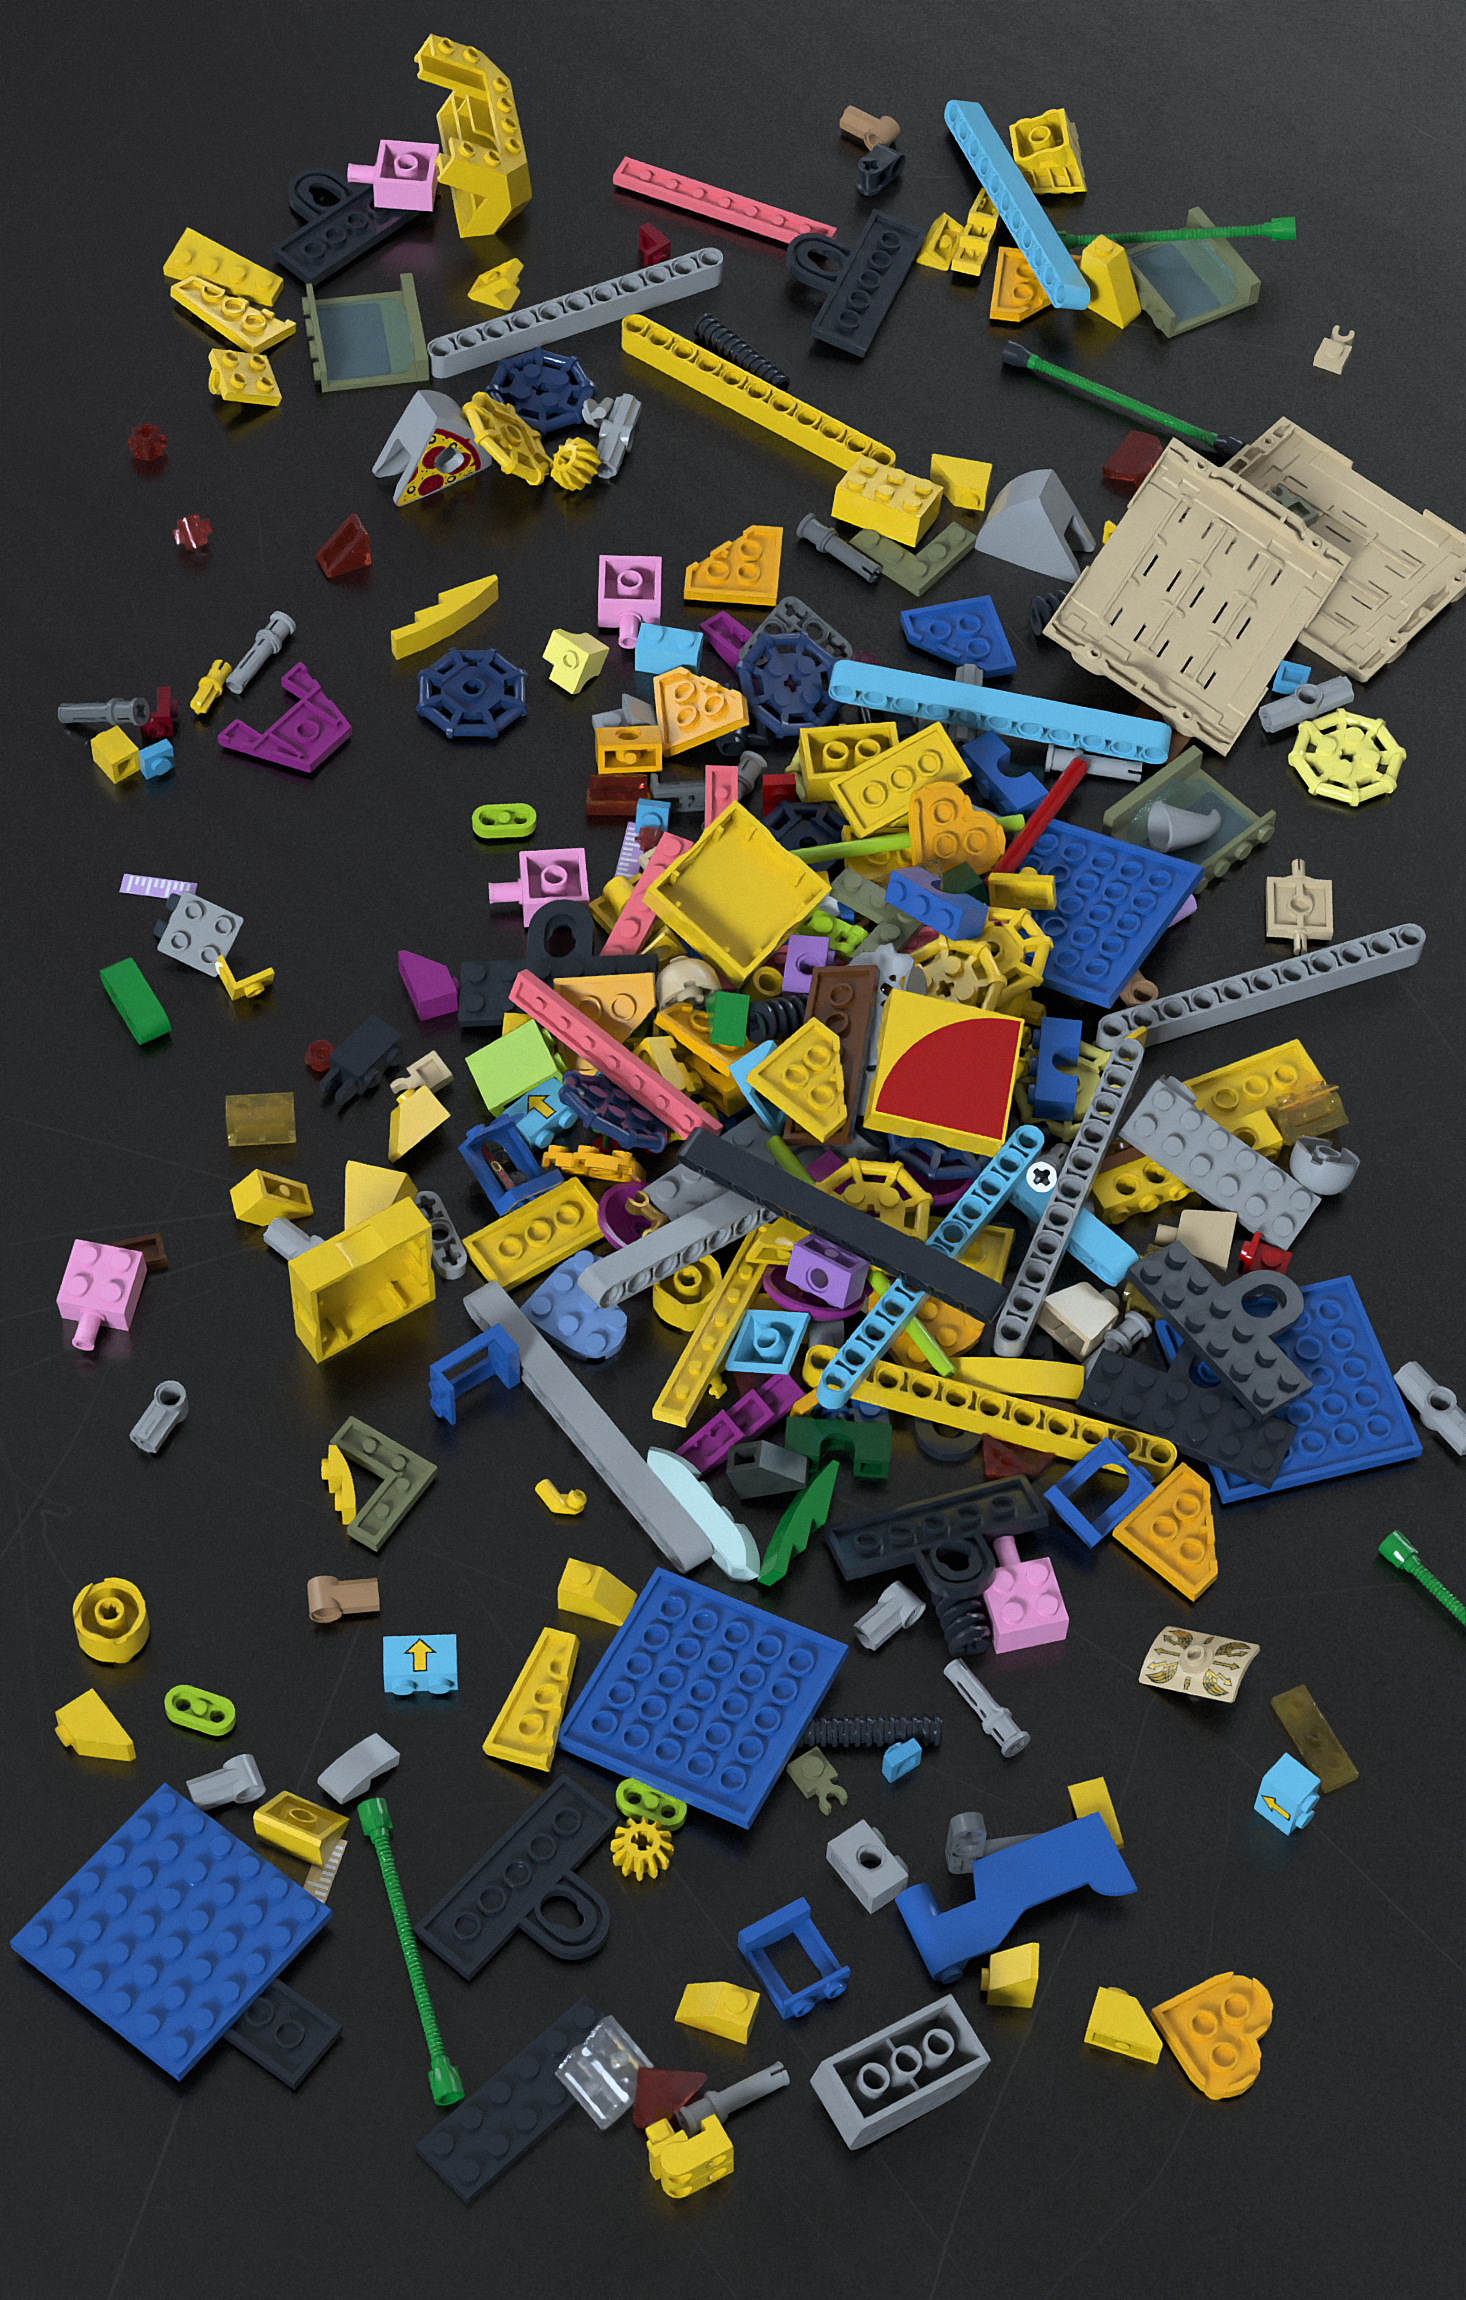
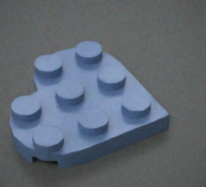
M586 1250L577 1252L574 1257L562 1263L522 1305L520 1310L543 1337L571 1356L583 1361H587V1358H600L602 1356L608 1359L620 1351L626 1340L627 1316L617 1304L608 1309H601L578 1286L577 1282L581 1273L588 1266L603 1259Z

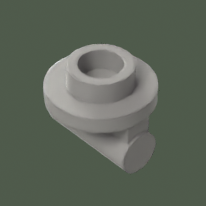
M606 397L599 404L591 398L585 400L583 403L584 408L582 409L584 420L596 428L601 427L604 417L614 406L613 399Z

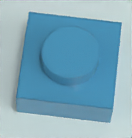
M1281 660L1272 691L1293 695L1298 686L1308 683L1311 667Z
M167 738L138 751L141 772L146 779L164 774L169 769L175 767L173 747Z
M639 798L635 832L663 836L664 832H668L671 803Z
M912 1738L904 1744L898 1742L885 1752L882 1773L890 1783L920 1765L922 1748L917 1741Z

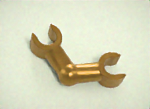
M637 1190L634 1198L636 1202L629 1197L627 1198L625 1209L632 1215H642L652 1223L650 1229L643 1232L642 1237L668 1224L667 1216L649 1204V1197L643 1191Z

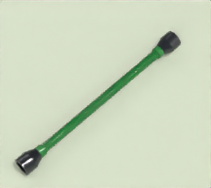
M1013 339L1008 341L1003 350L1001 360L1015 367H1028L1045 372L1066 383L1069 382V384L1082 390L1089 391V393L1094 395L1096 394V396L1107 401H1113L1114 404L1116 403L1123 406V408L1130 409V411L1164 424V426L1171 427V429L1178 432L1181 431L1185 435L1188 434L1192 438L1195 437V439L1205 442L1207 446L1213 448L1221 457L1230 460L1246 446V441L1233 435H1219L1215 432L1211 433L1197 426L1195 427V425L1191 426L1190 423L1188 424V422L1181 421V419L1176 417L1174 418L1170 414L1167 415V413L1156 408H1150L1147 404L1140 403V401L1133 400V398L1119 392L1116 393L1112 389L1099 385V383L1092 380L1089 381L1085 377L1071 371L1069 372V370L1062 369V367L1057 365L1055 366V364L1048 361L1045 362L1026 345Z

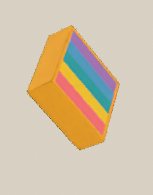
M817 1388L794 1403L789 1417L813 1416L824 1408L817 1400Z

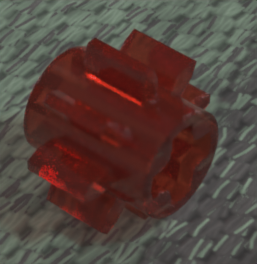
M143 423L136 428H132L133 437H128V446L130 450H134V457H139L146 461L162 456V447L167 446L166 435L161 434L160 426H154L150 423Z
M198 513L176 520L178 528L172 530L176 544L184 543L187 550L207 544L208 539L206 535L213 533L209 519L200 520Z

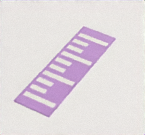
M628 822L615 877L623 875L630 879L639 873L640 864L638 863V858L644 853L648 834L636 833V823Z
M124 874L119 892L168 899L171 893L182 896L185 891L195 894L197 883Z

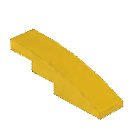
M983 187L969 211L968 221L961 234L960 244L952 259L951 270L980 276L1002 220Z
M496 574L439 593L438 605L415 612V623L391 631L392 652L396 660L441 641L482 614L499 599L498 578Z

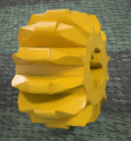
M579 437L574 440L568 438L565 445H559V451L553 454L554 461L549 465L552 469L550 476L567 490H582L585 483L591 484L593 475L598 474L596 468L601 464V461L598 459L600 453L584 439Z
M644 1815L641 1818V1823L636 1824L629 1817L626 1825L627 1828L618 1826L615 1830V1837L617 1839L611 1841V1851L615 1853L613 1855V1863L615 1866L623 1865L622 1873L625 1877L634 1871L639 1882L643 1879L646 1872L655 1879L658 1876V1868L667 1870L669 1867L668 1857H672L674 1854V1846L669 1843L672 1835L669 1830L661 1831L662 1823L660 1820L649 1825L648 1818ZM638 1846H646V1850L640 1851Z

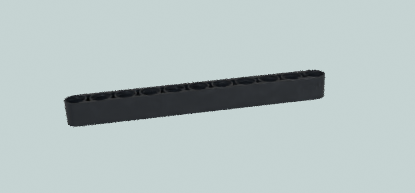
M694 1127L675 1154L677 1160L690 1170L808 1232L814 1233L869 1261L871 1265L980 1322L991 1324L1009 1296L1008 1290L995 1280L702 1128Z

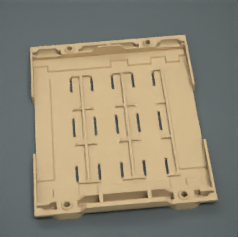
M1282 417L1252 445L1247 444L1221 468H1228L1265 494L1267 491H1270L1275 495L1277 486L1281 484L1287 488L1291 498L1299 495L1319 513L1317 522L1307 528L1352 558L1307 628L1303 627L1296 640L1357 681L1366 682L1384 664L1395 661L1406 650L1408 642L1450 602L1459 600L1466 593V534L1427 509L1421 515L1353 471V461L1290 420ZM1187 507L1186 511L1178 521L1179 523L1182 522V520L1190 510L1189 507ZM1210 523V525L1208 526V528L1206 529L1201 538H1205V536L1213 526L1212 523ZM1235 538L1224 552L1226 555L1235 543ZM1256 554V556L1252 560L1251 564L1247 568L1248 570L1251 569V567L1259 557L1258 554ZM1279 570V572L1271 582L1272 586L1281 574L1282 570Z
M1173 437L1127 505L1128 511L1091 566H1086L1042 633L1070 651L1073 659L1079 665L1095 675L1107 676L1163 714L1165 722L1184 736L1197 737L1223 756H1226L1269 689L1266 685L1277 670L1281 660L1284 659L1303 627L1307 628L1352 558L1308 529L1302 518L1228 468L1215 466ZM1187 507H1189L1190 510L1188 511L1182 522L1179 523L1178 521L1186 511ZM1210 523H1212L1213 526L1211 527L1205 538H1201L1206 529L1208 528V526L1210 525ZM1235 538V543L1226 555L1224 552ZM1256 554H1258L1259 557L1257 558L1251 569L1248 570L1247 568L1251 564ZM1157 555V560L1155 561L1147 575L1144 576V572L1146 571L1154 557ZM1279 570H1282L1281 574L1272 586L1271 582L1273 581ZM1179 571L1182 572L1170 591L1167 592V588ZM1204 587V590L1202 591L1201 595L1199 596L1193 607H1189L1194 598L1196 597V595L1198 594V592L1200 591V589ZM1225 602L1228 603L1225 609L1223 610L1222 614L1214 624L1213 620L1215 619V617L1217 616ZM1122 609L1123 611L1121 612L1113 626H1111L1110 623L1112 622L1118 611ZM1250 618L1251 620L1244 629L1243 633L1241 634L1239 639H1236V636L1246 623L1247 619ZM1145 625L1146 627L1137 641H1133L1142 626ZM1169 641L1161 656L1157 657L1165 642ZM1189 657H1193L1184 672L1181 673L1180 671ZM1213 672H1215L1216 674L1213 677L1212 681L1210 682L1208 687L1204 689L1205 684L1207 683Z

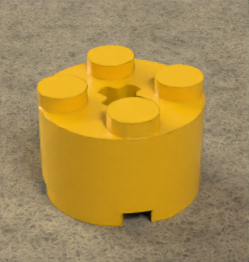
M709 1254L653 1284V1307L658 1315L665 1322L680 1327L684 1331H695L722 1281L718 1262Z
M106 1578L104 1582L95 1585L93 1583L89 1584L76 1597L73 1605L75 1629L80 1647L89 1656L103 1662L124 1664L130 1661L145 1645L150 1630L145 1601L134 1584L121 1578Z

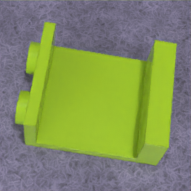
M535 1019L528 1021L465 1058L488 1110L496 1118L509 1108L507 1105L509 1102L554 1076L562 1084V1077L565 1071L569 1070L560 1052L556 1053L553 1045L557 1044L554 1035L545 1027L542 1028Z

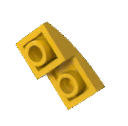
M329 1445L328 1458L322 1459V1480H328L329 1492L335 1493V1511H342L343 1524H350L357 1516L352 1476L347 1462L336 1445Z
M1100 1777L1068 1786L1077 1819L1099 1811L1117 1849L1125 1848L1104 1778Z

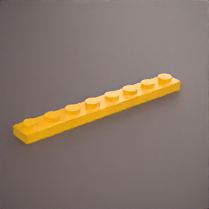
M766 1223L746 1235L652 1409L653 1419L687 1427L743 1322L747 1310L751 1307L763 1284L762 1280L765 1270L772 1265L746 1262V1255L772 1224Z

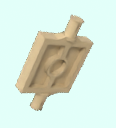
M1298 859L1291 863V876L1284 878L1267 877L1266 933L1267 937L1294 939L1293 952L1296 956H1299L1301 946L1302 956L1308 953V939L1332 940V880H1318L1305 876V861L1300 859L1298 867Z

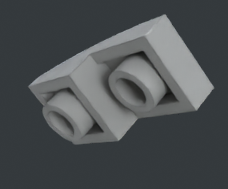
M375 1733L338 1758L318 1777L317 1783L342 1805L368 1791L372 1778L397 1766L400 1753Z

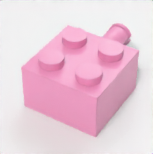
M381 140L375 166L349 163L348 182L373 184L375 207L433 212L438 183L437 177L440 172L439 166L434 164V160L439 154V144Z
M599 556L598 627L619 628V645L623 648L630 649L636 646L638 628L641 627V623L660 626L662 557Z
M584 848L519 852L520 879H518V882L489 883L490 904L519 901V904H522L524 927H529L531 918L539 908L554 900H573L582 904L589 911Z
M75 1239L56 1300L62 1318L79 1321L75 1337L72 1340L75 1347L82 1350H93L100 1325L129 1331L147 1272L143 1252Z
M1003 1536L993 1542V1549H995L1000 1567L996 1568V1577L991 1587L978 1595L988 1628L990 1629L996 1654L1066 1639L1069 1617L1049 1557L1021 1563L1013 1536Z

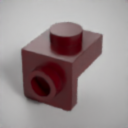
M649 222L639 227V249L644 252V268L670 260L671 241L666 238L662 231L657 230Z
M170 686L157 687V712H150L148 722L140 726L142 737L160 738L173 736V718H179L178 699H172Z

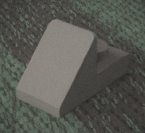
M624 693L622 694V709L592 715V725L594 730L595 728L650 726L657 725V716L652 705Z

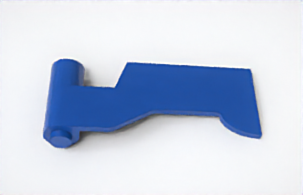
M1099 1811L972 1862L976 1898L974 1901L942 1913L929 1884L921 1883L901 1892L895 1898V1902L933 1981H942L943 1984H949L962 1977V1970L966 1967L968 1960L998 1948L1026 1909L1087 1884L1096 1892L1108 1896L1131 1894L1137 1892L1138 1888Z

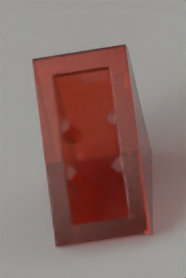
M352 512L315 554L324 573L329 578L371 564L369 534L356 513Z
M638 2066L633 2115L634 2124L636 2127L646 2129L664 2118L669 2121L708 2080V2077L703 2072L687 2069Z

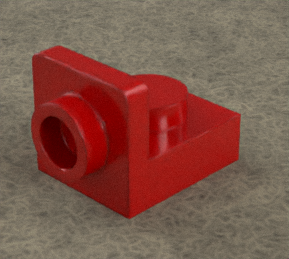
M795 774L763 775V818L777 807L778 801L786 799L788 802H795ZM781 819L778 823H786V821Z
M1255 1231L1252 1241L1245 1240L1239 1260L1245 1261L1242 1275L1256 1270H1271L1285 1275L1292 1253L1260 1243L1262 1233Z

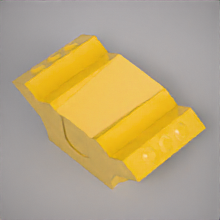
M1064 108L1059 110L1051 109L1041 116L1031 119L1024 118L1009 126L1015 164L1033 193L1038 195H1045L1046 193L1060 194V192L1073 194L1074 192L1088 191L1084 180L1085 174L1081 162V150L1075 123L1069 121Z

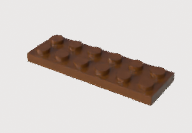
M877 965L813 967L803 1025L815 1017L839 1036L840 1065H842L843 1095L847 1118L845 1124L822 1143L787 1115L783 1140L787 1146L852 1144L881 973Z

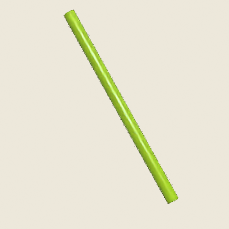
M1022 814L994 818L997 824L1003 827L1004 833L1019 831L1025 825ZM910 832L796 849L789 852L798 856L805 864L894 851L911 848Z
M775 1135L766 1142L767 1148L785 1172L812 1186L815 1184L814 1180L780 1135ZM868 1270L866 1279L882 1298L892 1283L883 1271ZM891 1311L894 1316H899L897 1312ZM915 1315L906 1326V1332L940 1377L951 1378L957 1372V1369Z

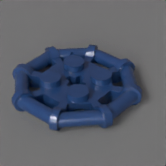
M535 347L533 351L510 359L502 358L497 363L498 368L490 384L484 389V392L492 399L506 405L505 401L514 402L516 414L532 430L538 431L541 436H546L547 432L573 423L580 424L584 421L582 415L584 401L589 398L592 399L597 394V385L590 380L581 366V360L578 357H567L541 350V347ZM543 363L551 364L562 368L560 370H556L553 368L543 366ZM524 367L523 371L517 370L518 368ZM574 375L579 385L572 386L569 378ZM506 377L513 381L510 388L502 387ZM536 391H546V392H547V393H542L541 396L536 395ZM572 398L578 399L574 406L569 405ZM557 412V416L550 419V414Z
M800 630L797 633L769 634L763 632L759 634L756 643L742 661L737 662L735 668L736 672L739 673L742 695L747 699L748 712L775 733V737L780 739L784 736L800 735V728L826 727L838 710L846 705V703L831 698L828 691H823L820 676L827 672L830 685L833 666L837 661H840L837 656L833 657L808 636V632ZM794 645L792 653L778 654L775 646ZM805 649L807 652H809L818 661H820L821 664L816 667L814 661L810 657L802 655L803 650ZM764 654L769 661L763 669L755 666V663ZM752 679L758 681L760 696H755ZM788 679L793 680L797 685L794 692H791L790 687L784 686V682ZM819 701L827 704L819 716H816L812 711ZM761 705H771L775 708V713L779 715L778 719ZM803 717L805 722L789 723L788 718Z
M455 647L449 648L447 654L427 669L420 670L417 675L419 681V703L416 709L418 714L422 717H427L451 739H454L456 736H489L490 739L496 738L500 731L519 716H525L529 709L526 704V682L529 679L527 672L524 669L517 668L494 647H491L489 650H457ZM469 662H477V666H469ZM450 666H453V668L446 672L444 675L441 674ZM496 666V667H497L498 669H500L504 674L501 675L498 671H496V670H495L494 668H492V667ZM432 686L441 687V694L432 696ZM513 686L514 697L504 695V687ZM477 688L479 690L476 694H468L466 689L475 690ZM444 707L452 713L451 720L439 712L438 709ZM501 707L507 709L503 714H501L499 717L493 720L492 714L495 713L498 709H500ZM462 720H465L466 722L471 723V724H461V723H462ZM480 720L483 721V724H474L478 723Z
M784 799L778 801L777 807L760 821L787 851L802 849L801 844L806 847L811 844L815 847L842 842L841 831L843 826H851L848 820L829 806L828 801L806 803L788 802ZM796 815H816V817H810V821H801L802 817H796ZM824 818L827 821H829L833 826H835L839 831L836 832L832 827H830L826 822H824ZM781 819L786 821V824L778 831L773 829ZM844 858L806 864L814 872L827 871L829 873L836 866L845 869ZM828 874L829 882H833L831 876Z
M577 1070L568 1071L563 1075V1087L558 1091L559 1100L562 1104L570 1107L583 1120V1126L588 1130L595 1129L618 1141L622 1148L628 1150L632 1147L647 1148L651 1152L658 1153L666 1148V1135L670 1132V1127L615 1083L611 1082L605 1075L601 1073L597 1076L584 1075Z
M887 1133L890 1145L888 1154L892 1160H899L925 1177L927 1183L934 1184V1181L963 1178L976 1180L993 1159V1157L980 1154L975 1158L971 1152L950 1148L929 1139L905 1138L902 1140V1136ZM915 1148L919 1149L931 1157L930 1164L910 1151ZM956 1159H961L963 1165L939 1167L940 1161L949 1164L955 1162Z

